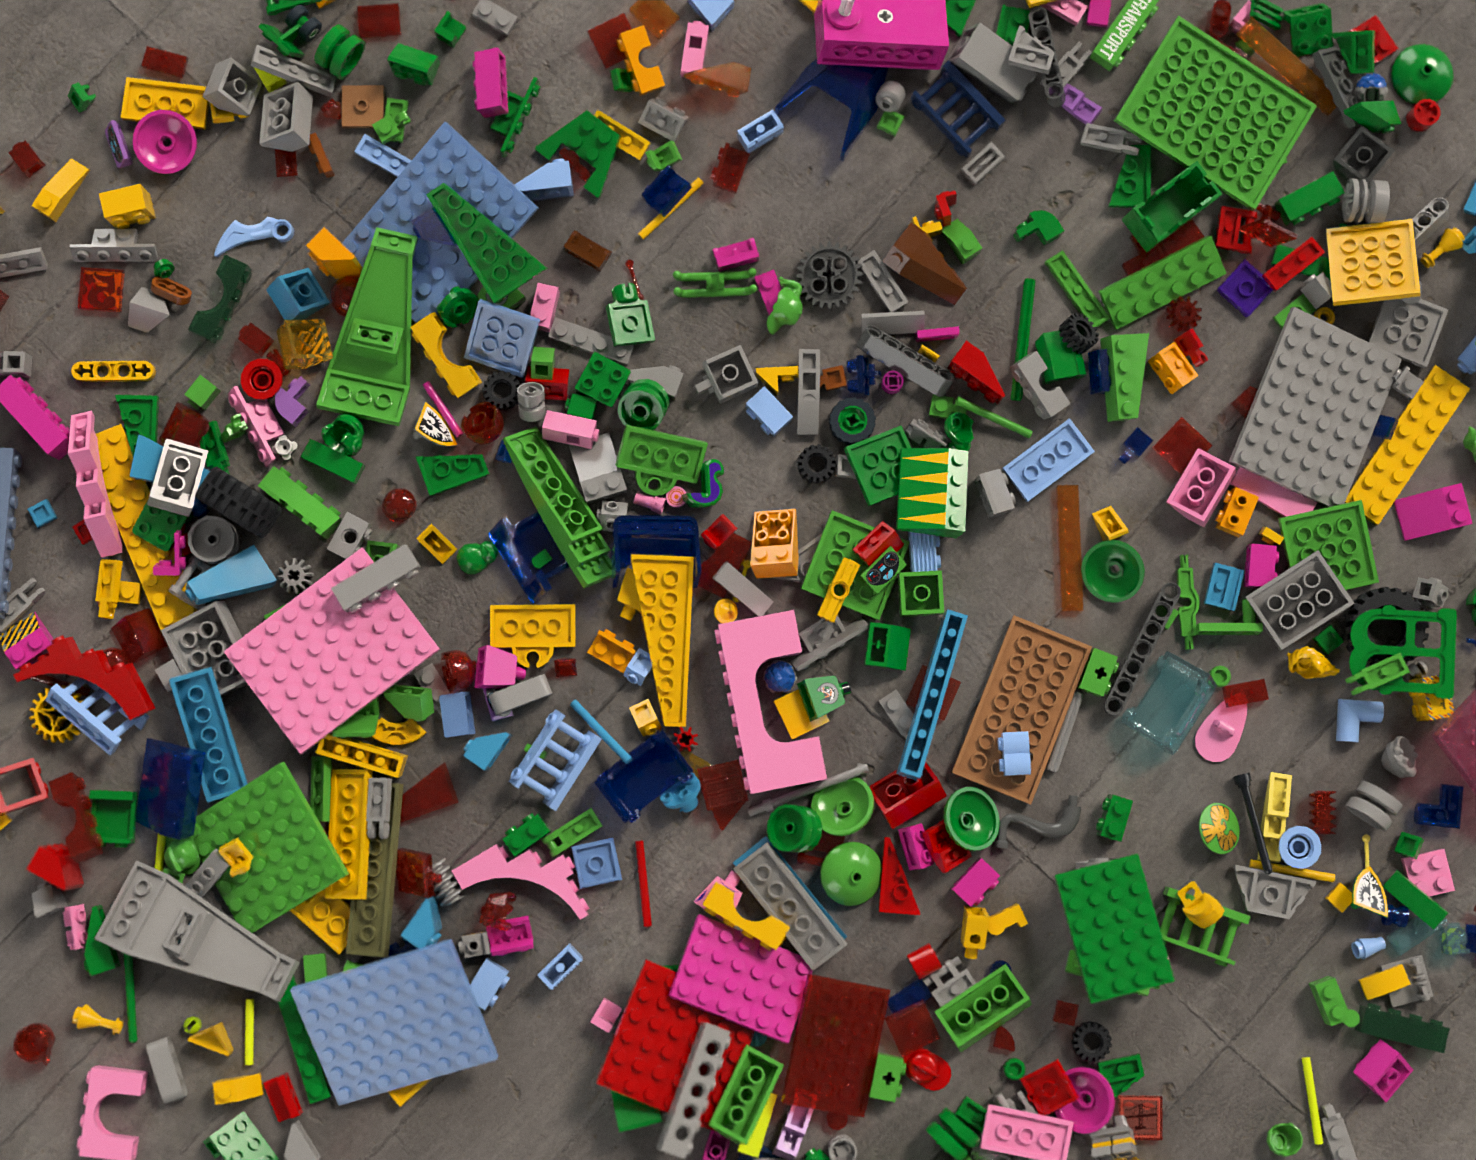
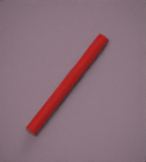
M644 840L635 841L643 926L649 927L652 926Z

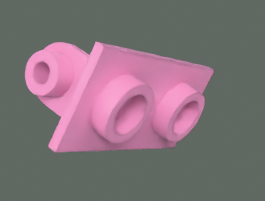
M84 904L64 907L65 912L62 913L65 927L71 926L72 930L66 931L67 946H70V950L86 948L88 928Z

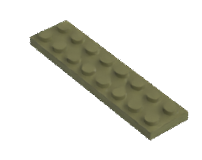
M392 783L390 821L388 822L390 826L389 836L387 839L380 838L379 822H376L378 825L377 835L374 839L369 838L366 900L351 899L346 954L388 957L404 784Z

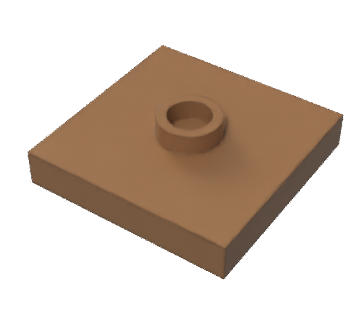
M384 85L342 86V128H373L372 124L384 118Z

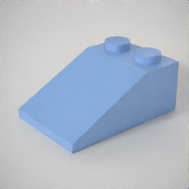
M555 159L552 163H547L515 184L531 201L574 196L569 161L564 159Z

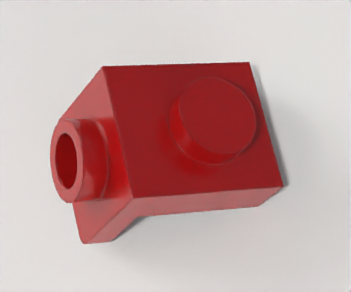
M945 191L936 196L934 213L936 219L941 221L943 227L951 225L952 214L949 206L956 204V191Z
M722 514L708 529L701 533V536L707 546L717 549L738 528Z

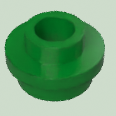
M161 259L154 264L153 272L156 277L168 278L174 272L175 267L169 260Z

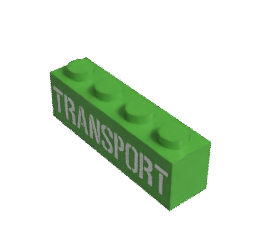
M1128 0L1093 50L1090 59L1108 71H1111L1114 66L1118 68L1124 59L1122 54L1125 49L1129 51L1136 42L1133 39L1136 33L1141 35L1147 26L1145 21L1148 16L1152 18L1159 9L1156 6L1159 0Z

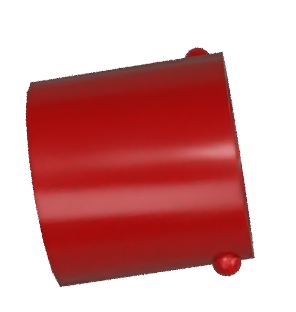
M1431 99L1419 101L1406 116L1407 124L1411 130L1424 132L1435 124L1440 117L1439 105Z
M929 943L906 955L919 980L942 968L938 957Z

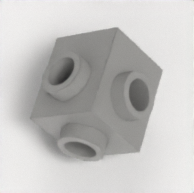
M602 501V509L597 510V520L601 522L602 531L626 533L628 503Z
M1418 577L1412 597L1418 599L1424 608H1443L1444 602L1448 598L1449 588L1441 584L1442 581L1437 578L1430 577L1425 579Z

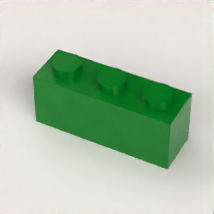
M1332 171L1282 197L1274 206L1285 226L1291 223L1295 226L1305 220L1304 216L1308 214L1314 216L1323 211V206L1328 204L1331 207L1341 201L1340 197L1345 194V191Z

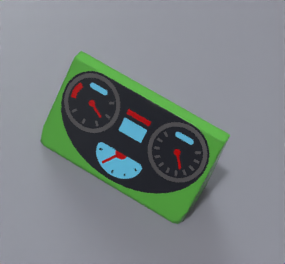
M890 546L861 574V577L866 585L878 594L906 566V563Z

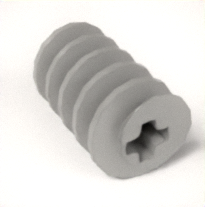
M446 858L428 867L427 871L423 874L424 877L431 876L428 884H436L432 891H440L436 899H444L440 904L441 907L449 906L466 896H459L462 888L455 889V886L458 884L457 880L451 881L450 879L454 876L453 873H446L450 868V865H442Z

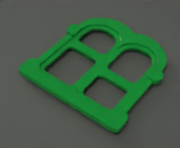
M1386 605L1382 609H1371L1362 613L1356 618L1350 631L1351 644L1354 647L1349 658V668L1352 676L1365 669L1368 659L1376 654L1394 656L1401 653L1403 658L1405 656L1436 657L1440 660L1439 682L1437 684L1404 682L1401 676L1372 690H1378L1382 695H1389L1392 691L1429 693L1441 699L1453 698L1457 611L1449 608H1442L1438 612L1396 610L1394 606ZM1376 619L1404 620L1406 622L1405 645L1399 647L1374 644L1368 637V626ZM1426 621L1441 624V643L1438 649L1418 648L1415 646L1416 622ZM1363 677L1356 680L1361 686L1366 685Z

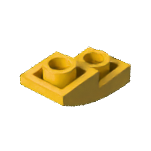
M1402 964L1395 965L1381 972H1375L1358 980L1366 1000L1410 985Z

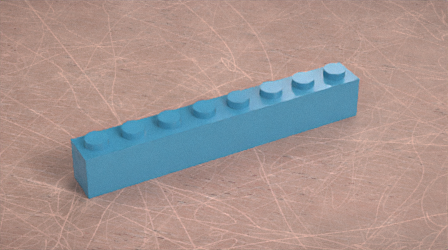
M949 609L943 614L897 769V775L916 781L921 778L967 621V615Z

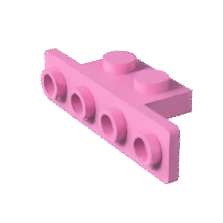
M238 386L232 387L228 393V401L235 408L237 414L240 413L242 415L240 420L241 422L245 421L248 427L246 430L248 439L254 444L259 460L264 463L265 467H269L276 458L267 442L279 438L281 435H284V432L267 400H255L246 403Z

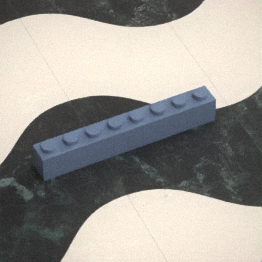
M0 448V619H5V614L9 611V602L6 599L7 592H10L11 582L8 579L9 571H12L13 562L10 556L11 550L14 549L15 545L12 534L16 528L14 511L18 507L16 489L20 486L18 467H21L22 457L14 448Z

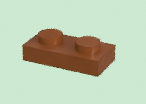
M316 132L310 134L308 147L311 154H316L319 160L315 162L319 173H324L327 179L335 176Z

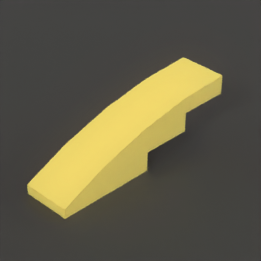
M1273 772L1269 774L1261 831L1270 862L1279 863L1281 862L1278 850L1279 840L1285 832L1286 818L1289 817L1292 775Z

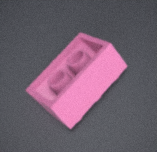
M1198 448L1166 503L1185 518L1205 527L1234 478L1236 467Z

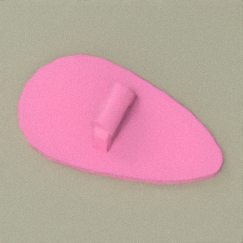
M1237 693L1222 701L1198 728L1194 738L1195 747L1205 760L1222 762L1235 752L1247 717V700L1244 694Z

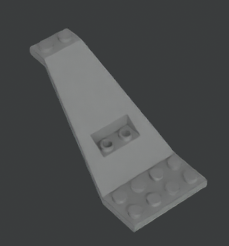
M137 860L95 937L96 940L132 957L257 992L278 1002L281 1001L300 963L278 952L172 876Z

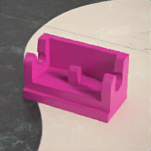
M754 238L713 249L719 272L759 261V253Z

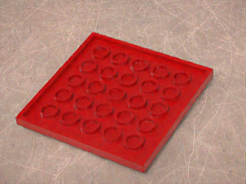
M645 959L595 1083L669 1113L701 1022L730 1031V1044L726 1050L724 1049L721 1057L723 1058V1064L720 1070L716 1071L714 1079H716L715 1086L711 1092L709 1091L706 1099L708 1100L707 1109L704 1113H701L699 1119L701 1127L716 1132L708 1124L745 1046L750 1045L755 1031L669 997L668 995L677 972ZM711 1042L706 1046V1052L709 1055L712 1054L715 1046ZM706 1064L699 1066L698 1071L701 1076L707 1072ZM694 1085L691 1088V1094L693 1097L697 1096L700 1088L698 1085ZM690 1106L685 1107L683 1111L684 1117L688 1118L692 1114Z

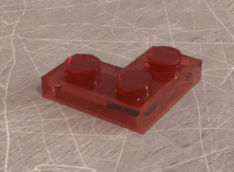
M1131 235L1129 238L1139 255L1124 262L1121 266L1126 275L1129 276L1166 256L1159 244L1146 253L1136 238Z

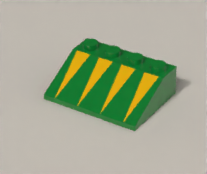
M951 448L900 449L896 530L955 539L965 532L969 451Z

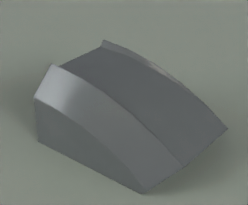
M1360 125L1333 160L1336 172L1347 180L1350 178L1358 179V181L1365 179L1368 184L1395 150Z

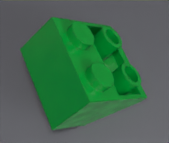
M400 43L396 45L387 59L396 77L414 79L415 83L422 86L433 84L440 65L438 56Z
M870 622L864 666L906 671L911 629Z

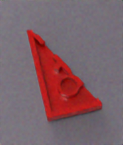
M884 837L878 912L920 915V910L895 852L890 837Z

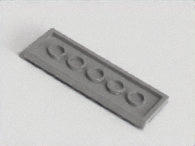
M768 842L733 868L766 912L790 926L785 936L813 971L847 945L843 937Z

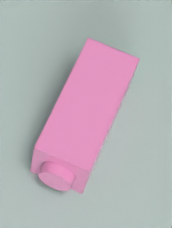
M694 21L693 23H688L681 77L702 79L709 25H705L703 22Z
M547 410L542 426V439L592 449L593 442L598 441L600 430L597 429L596 420Z

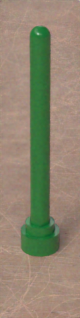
M121 952L124 954L129 1042L134 1044L137 1042L133 957Z

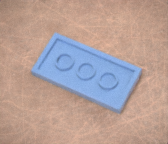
M1069 418L1004 466L1002 470L1026 502H1028L1095 451Z

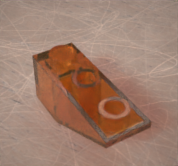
M730 62L691 71L684 74V78L690 79L693 84H705L711 90H722L727 92L729 96L739 97V95L748 92L752 68L736 62Z

